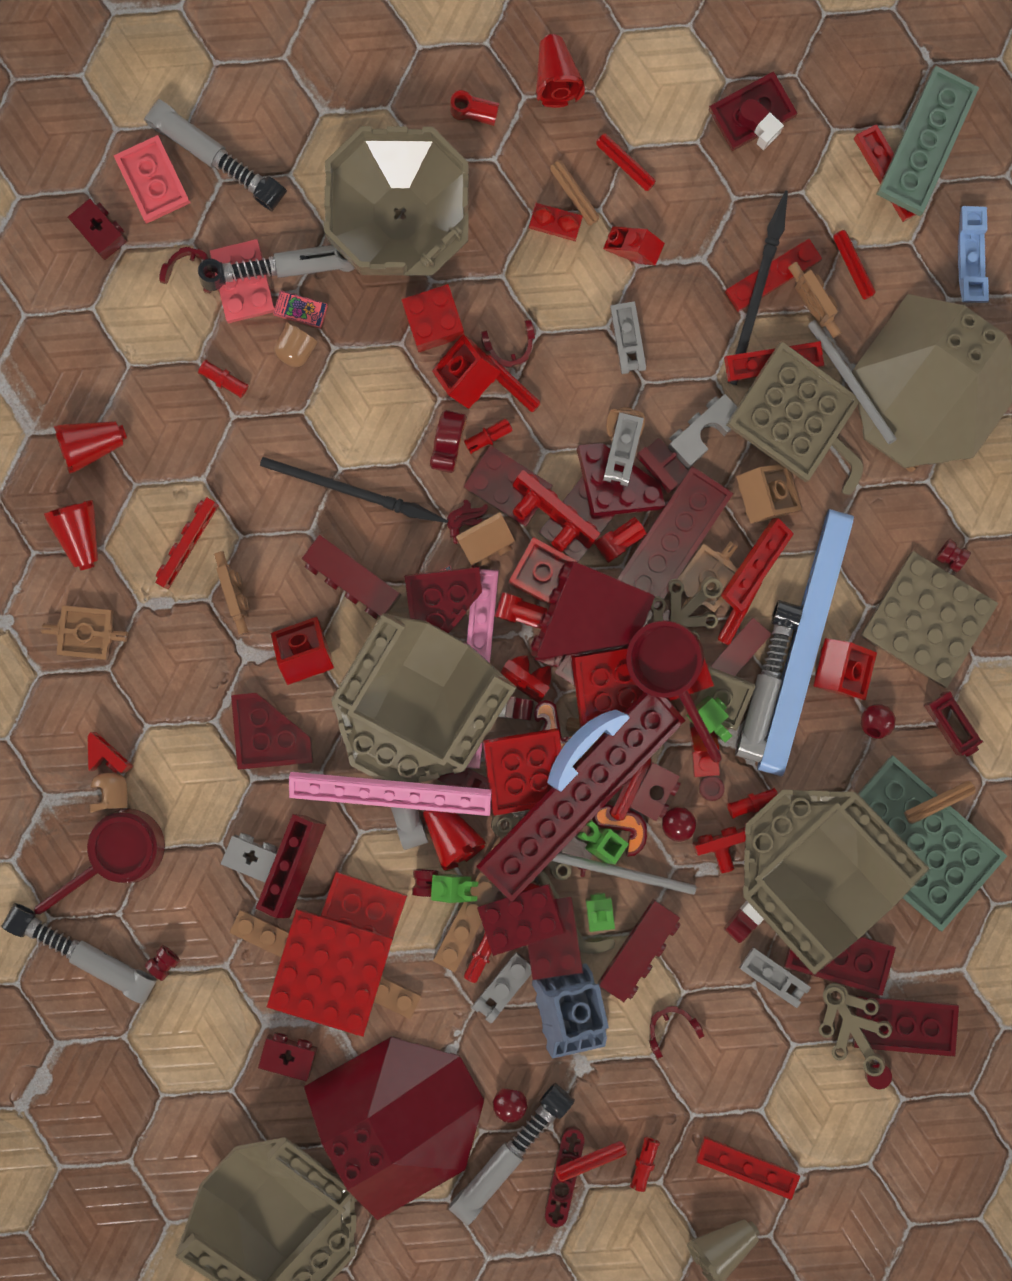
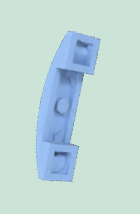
M961 207L958 234V273L962 302H989L988 277L985 275L987 207Z
M612 710L587 722L561 749L552 766L547 783L561 792L578 774L572 767L604 732L613 736L630 717L618 710Z

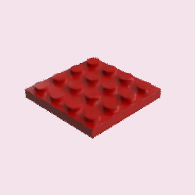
M296 909L266 1007L364 1037L393 938Z

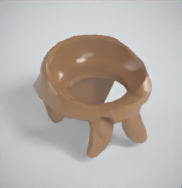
M629 407L610 410L607 416L606 428L611 441H613L615 423L618 420L619 412L644 418L640 432L641 436L645 425V416L642 412Z

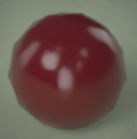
M873 704L867 707L861 714L860 724L865 734L872 738L881 739L892 733L895 728L896 717L888 706Z
M674 807L666 812L663 817L662 829L664 834L671 840L683 842L690 839L694 834L696 819L688 809Z
M500 1089L493 1099V1110L497 1118L506 1123L519 1121L528 1108L527 1099L521 1091Z

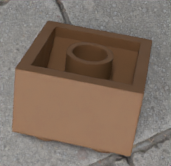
M781 464L758 467L736 476L750 524L767 521L802 510L791 471Z
M501 512L456 536L457 542L471 567L477 565L479 568H482L491 562L490 558L499 554L501 557L512 551V545L515 544V540Z

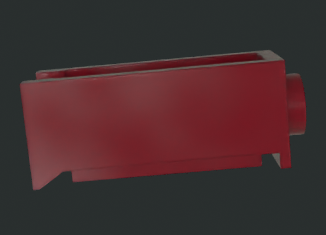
M951 691L943 692L938 699L924 704L927 712L956 755L968 757L979 750L977 746L983 743V740L980 739L953 698ZM947 706L951 708L970 737L963 744L941 712Z

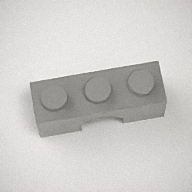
M726 394L720 399L718 396H715L706 405L707 411L702 415L699 412L696 413L688 421L690 426L686 430L682 431L679 429L669 438L672 442L668 448L672 453L676 452L678 454L677 458L687 469L708 451L700 437V433L704 428L713 427L723 436L732 430L726 424L737 409V406Z

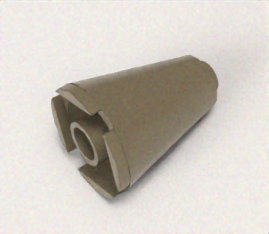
M743 1219L691 1240L687 1244V1248L696 1265L699 1263L703 1270L702 1274L708 1281H725L759 1242L757 1236L760 1232L752 1221L747 1222Z

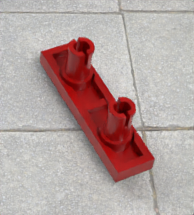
M522 470L516 477L512 486L524 495L523 499L513 509V513L517 518L524 520L535 506L539 507L563 527L551 542L552 546L560 552H563L574 538L588 549L594 544L601 534L597 531L594 524L585 521L572 506L566 505L559 500L557 494L541 485L533 474Z
M735 826L721 830L722 834L713 837L712 834L697 837L698 841L692 843L694 851L698 856L714 852L720 873L733 871L735 868L729 848L732 845L746 842V827L736 829Z

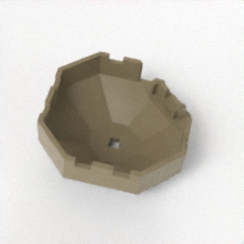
M361 126L325 161L324 233L327 240L361 275L433 276L468 242V161L434 127L408 129L407 126H387V129H372V126ZM396 209L400 211L406 210L404 213L406 218L404 220L401 218L396 220L394 218L396 216L394 212Z

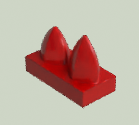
M535 203L529 229L576 242L583 216Z
M527 655L518 656L512 660L509 659L500 673L514 684L517 689L536 702H541L550 689L551 667L545 666L530 674L528 673L529 659Z

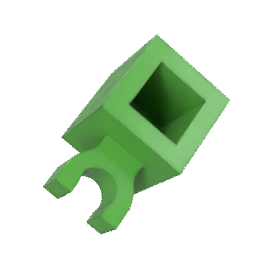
M707 696L696 708L709 733L714 731L722 741L727 742L732 735L721 724L729 717L725 712L727 707L718 697L713 699ZM687 714V718L692 722L691 718Z
M589 821L586 826L590 828V834L587 836L584 832H579L577 835L580 839L589 841L585 849L603 863L616 864L629 843L611 829L598 828L593 821Z
M454 874L433 875L431 900L447 903L477 901L478 896H472L470 888L478 887V882L471 881V876Z
M605 893L591 894V899H585L589 931L615 929L611 897H606Z

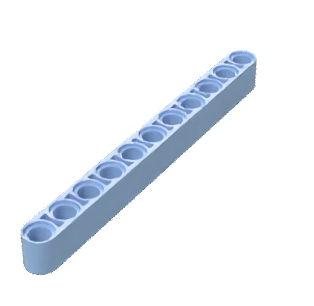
M831 509L826 514L801 604L803 607L801 620L797 630H794L781 677L782 683L766 737L765 751L761 762H758L757 770L781 777L785 772L854 520L853 515Z

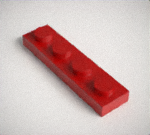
M876 124L860 132L853 139L881 185L894 152ZM892 203L902 222L916 216V214Z
M810 239L805 240L772 261L762 297L794 278L788 269L793 263L797 262L804 272L822 260ZM759 269L726 289L725 293L737 312L749 306Z
M821 341L789 346L816 367L825 366ZM776 348L725 356L724 361L728 382L757 377Z
M206 497L204 501L201 500L194 510L196 514L192 522H187L181 532L183 535L179 544L175 543L168 554L170 559L166 565L163 564L156 573L158 579L155 583L169 590L219 507L216 502Z
M772 518L720 595L735 611H743L794 535L779 518Z
M705 1136L696 1157V1163L792 1200L800 1179L799 1173Z

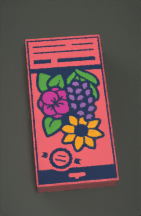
M280 291L273 314L280 318L321 329L328 304Z

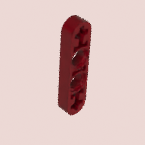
M568 1127L563 1131L555 1168L560 1166L564 1158L575 1160L582 1156L584 1135L579 1128ZM572 1133L577 1134V1139L580 1140L575 1142L573 1146V1152H578L577 1155L568 1151L570 1144L566 1138L571 1137ZM554 1168L545 1207V1219L550 1226L558 1228L567 1221L577 1176L560 1182ZM558 1183L568 1185L569 1191L566 1195L559 1196L555 1193L554 1188ZM556 1201L566 1202V1205L560 1204V1214L563 1216H558L557 1220H553L552 1215L549 1213L555 1211Z

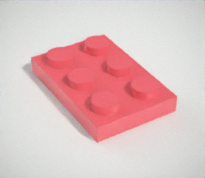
M158 135L114 155L146 224L190 204V200Z
M258 239L210 250L211 259L222 262V264L229 262L235 264L236 261L242 263V261L248 262L249 259L255 261L256 258L258 260L263 258ZM264 275V277L257 276V279L251 277L250 280L248 277L244 278V280H241V278L237 279V281L233 279V282H227L219 289L227 323L274 312L275 307L267 275Z

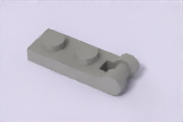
M635 301L611 305L610 310L621 374H627L630 370L638 369V372L645 371L646 362ZM635 353L636 360L628 361L627 354Z
M619 412L603 478L604 481L611 482V480L620 482V485L628 486L644 418ZM615 464L624 466L623 472L614 470Z
M754 947L751 948L739 966L742 971L796 1008L801 1004L799 1000L804 993H808L811 989L805 982ZM792 983L796 988L792 994H789L786 991Z
M515 952L471 1008L476 1012L480 1011L486 1016L485 1020L491 1024L532 974L530 963ZM489 998L497 1003L493 1009L486 1004Z

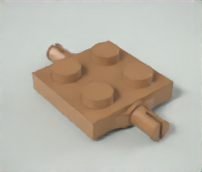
M797 262L790 265L788 269L796 279L797 285L795 289L813 318L821 328L826 327L833 339L842 334L834 321V317L838 313L837 303L831 295L828 296L823 289L824 283L818 274L814 275L812 270L804 274Z
M729 542L722 553L713 551L705 544L700 547L678 577L684 585L683 592L688 597L683 606L701 590V584L707 577H716L722 583L724 591L738 570L730 560V557L738 549L736 545L729 551L733 545L732 542ZM713 582L707 585L708 590H712L715 587ZM674 584L676 587L680 588V584ZM721 596L714 599L707 598L701 606L715 613L724 599Z
M224 551L214 554L218 566L216 570L230 615L233 617V621H235L238 635L249 633L244 618L248 617L247 611L250 610L247 597L241 594L239 588L243 586L240 574L229 567Z
M62 605L61 618L57 625L43 623L42 628L51 630L41 629L42 634L56 635L58 642L56 655L108 660L112 640L123 642L128 640L126 637H118L119 635L128 636L127 631H113L114 611Z

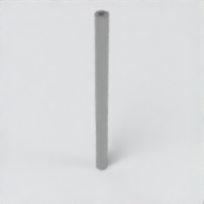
M816 320L810 322L808 327L816 339L821 341L822 348L886 442L891 444L896 441L897 438Z
M560 852L552 860L692 895L696 892V885Z

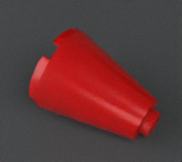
M549 34L540 41L536 97L538 101H542V105L545 107L568 106V101L575 98V102L581 99L585 93V84L563 38L556 34Z
M116 421L54 426L69 474L75 473L123 446V440L127 439L123 425L118 426Z
M93 500L45 512L44 516L73 567H79L80 571L95 567L94 562L98 561Z
M429 810L423 812L438 859L445 872L459 867L457 863L464 860L466 862L485 848L486 842L457 813Z

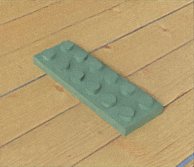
M938 66L933 68L876 195L918 216L924 213L979 87Z

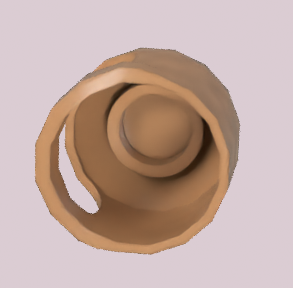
M286 322L284 330L275 344L274 351L277 358L288 366L301 367L309 359L318 341L297 326Z
M102 773L92 779L90 788H99L102 793V800L99 804H89L90 813L102 809L128 808V786L126 779L118 773Z

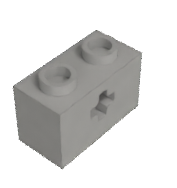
M240 833L239 836L233 835L221 865L266 882L278 847L263 842V845L253 842L254 837L245 833ZM254 850L258 860L250 862V857L247 856V853Z

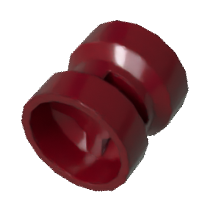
M948 539L939 550L936 560L949 564L950 569L957 573L965 565L971 552L966 548L960 549L955 541Z
M414 869L413 878L415 879V885L412 887V895L431 897L432 876L438 875V871Z
M161 945L156 951L157 955L154 958H150L144 965L154 977L164 981L169 975V970L175 968L181 961L172 950Z

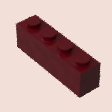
M321 535L316 538L302 557V560L306 562L304 567L314 575H317L318 572L327 577L324 581L335 590L338 587L345 590L347 593L344 597L355 605L360 601L366 606L364 611L375 619L378 616L381 617L382 613L388 614L401 597L399 592Z
M292 814L256 909L274 918H290L326 824L306 815Z
M652 899L599 979V986L622 1002H625L627 998L631 1000L639 988L636 984L640 978L643 977L645 979L653 966L650 963L654 957H660L667 945L664 942L669 934L674 936L681 925L678 922L680 917L655 899Z

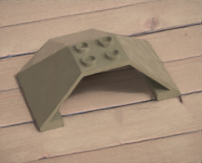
M907 294L852 370V374L897 438L896 441L888 444L859 402L858 411L862 419L864 440L903 468L974 458L1012 404V346L1006 334L965 305Z
M382 613L331 698L352 767L378 780L412 783L419 781L421 783L439 778V776L448 773H460L466 769L514 693L516 686L469 644L429 622Z
M783 789L746 823L743 897L814 975L862 937L930 869L857 792Z
M286 1137L235 1146L200 1184L176 1252V1257L211 1281H332L355 1256V1201L357 1200L347 1191L341 1178Z

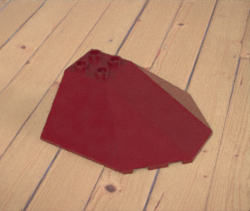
M391 1036L304 1086L322 1146L347 1191L377 1221L466 1170L485 1099L460 1055L443 1052L433 1047L411 1043Z

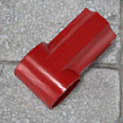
M459 90L452 94L450 113L455 119H469L492 126L495 125L499 103L471 96L464 90ZM458 102H464L467 105V107L464 109H459L455 106V104Z
M633 517L615 531L611 530L600 537L594 544L605 560L610 563L622 555L626 548L635 544L647 533L639 520Z
M502 593L495 617L512 623L519 622L541 629L540 620L543 613L547 611V608L525 602L520 597Z

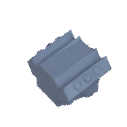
M587 963L582 964L583 973L532 981V986L537 993L536 1003L541 1015L542 1032L547 1039L546 1049L552 1059L605 1047L607 1035L605 1029L609 1028L602 995L599 984H595L593 973Z

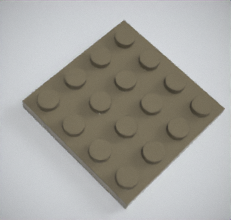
M780 342L726 426L804 482H807L816 471L859 401L852 392L784 342Z
M912 551L860 636L940 686L947 688L999 603Z

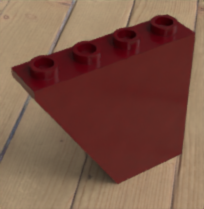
M567 561V564H563L560 569L558 587L554 588L550 594L549 602H551L549 610L548 612L545 611L541 617L540 625L542 627L539 635H535L530 646V649H532L531 655L545 658L630 644L634 635L643 628L655 595L575 561Z

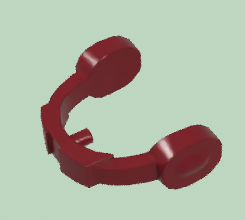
M191 247L180 248L179 251L171 256L167 263L162 264L159 275L160 283H168L173 266L178 259L191 256L190 261L194 262L196 256L201 260L208 259L207 254L200 249H193ZM208 272L205 275L207 278L215 277L212 272ZM203 288V291L205 293L211 294L212 291H208Z
M531 319L524 321L528 345L525 354L517 360L515 354H511L512 361H506L498 357L493 350L487 330L481 332V341L485 351H489L490 355L503 367L510 368L526 362L532 350V340L535 339V330Z
M667 1006L661 1011L658 1010L651 1018V1039L648 1041L657 1059L662 1058L663 1055L656 1040L655 1025L662 1015L665 1021L669 1020L667 1015L669 1012L683 1015L695 1030L698 1038L704 1037L702 1026L697 1019H692L686 1011L677 1008V1006Z

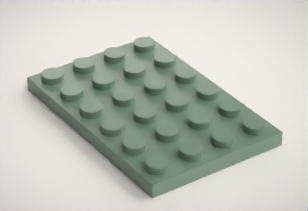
M894 756L888 758L858 793L930 868L903 899L942 932L1005 860L1007 855L951 806L910 824L906 820L904 812L938 796V794Z

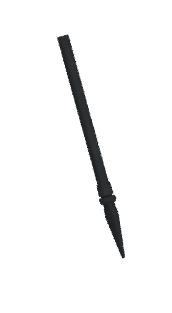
M787 190L784 192L767 226L768 234L765 239L766 244L762 254L763 258L736 354L746 353L772 259L780 243L779 239L785 231ZM738 380L730 381L727 383L737 385Z
M262 457L261 467L382 505L384 508L394 510L396 513L401 512L407 517L448 523V520L416 503L403 502L402 499L397 500V498L383 496L269 458Z

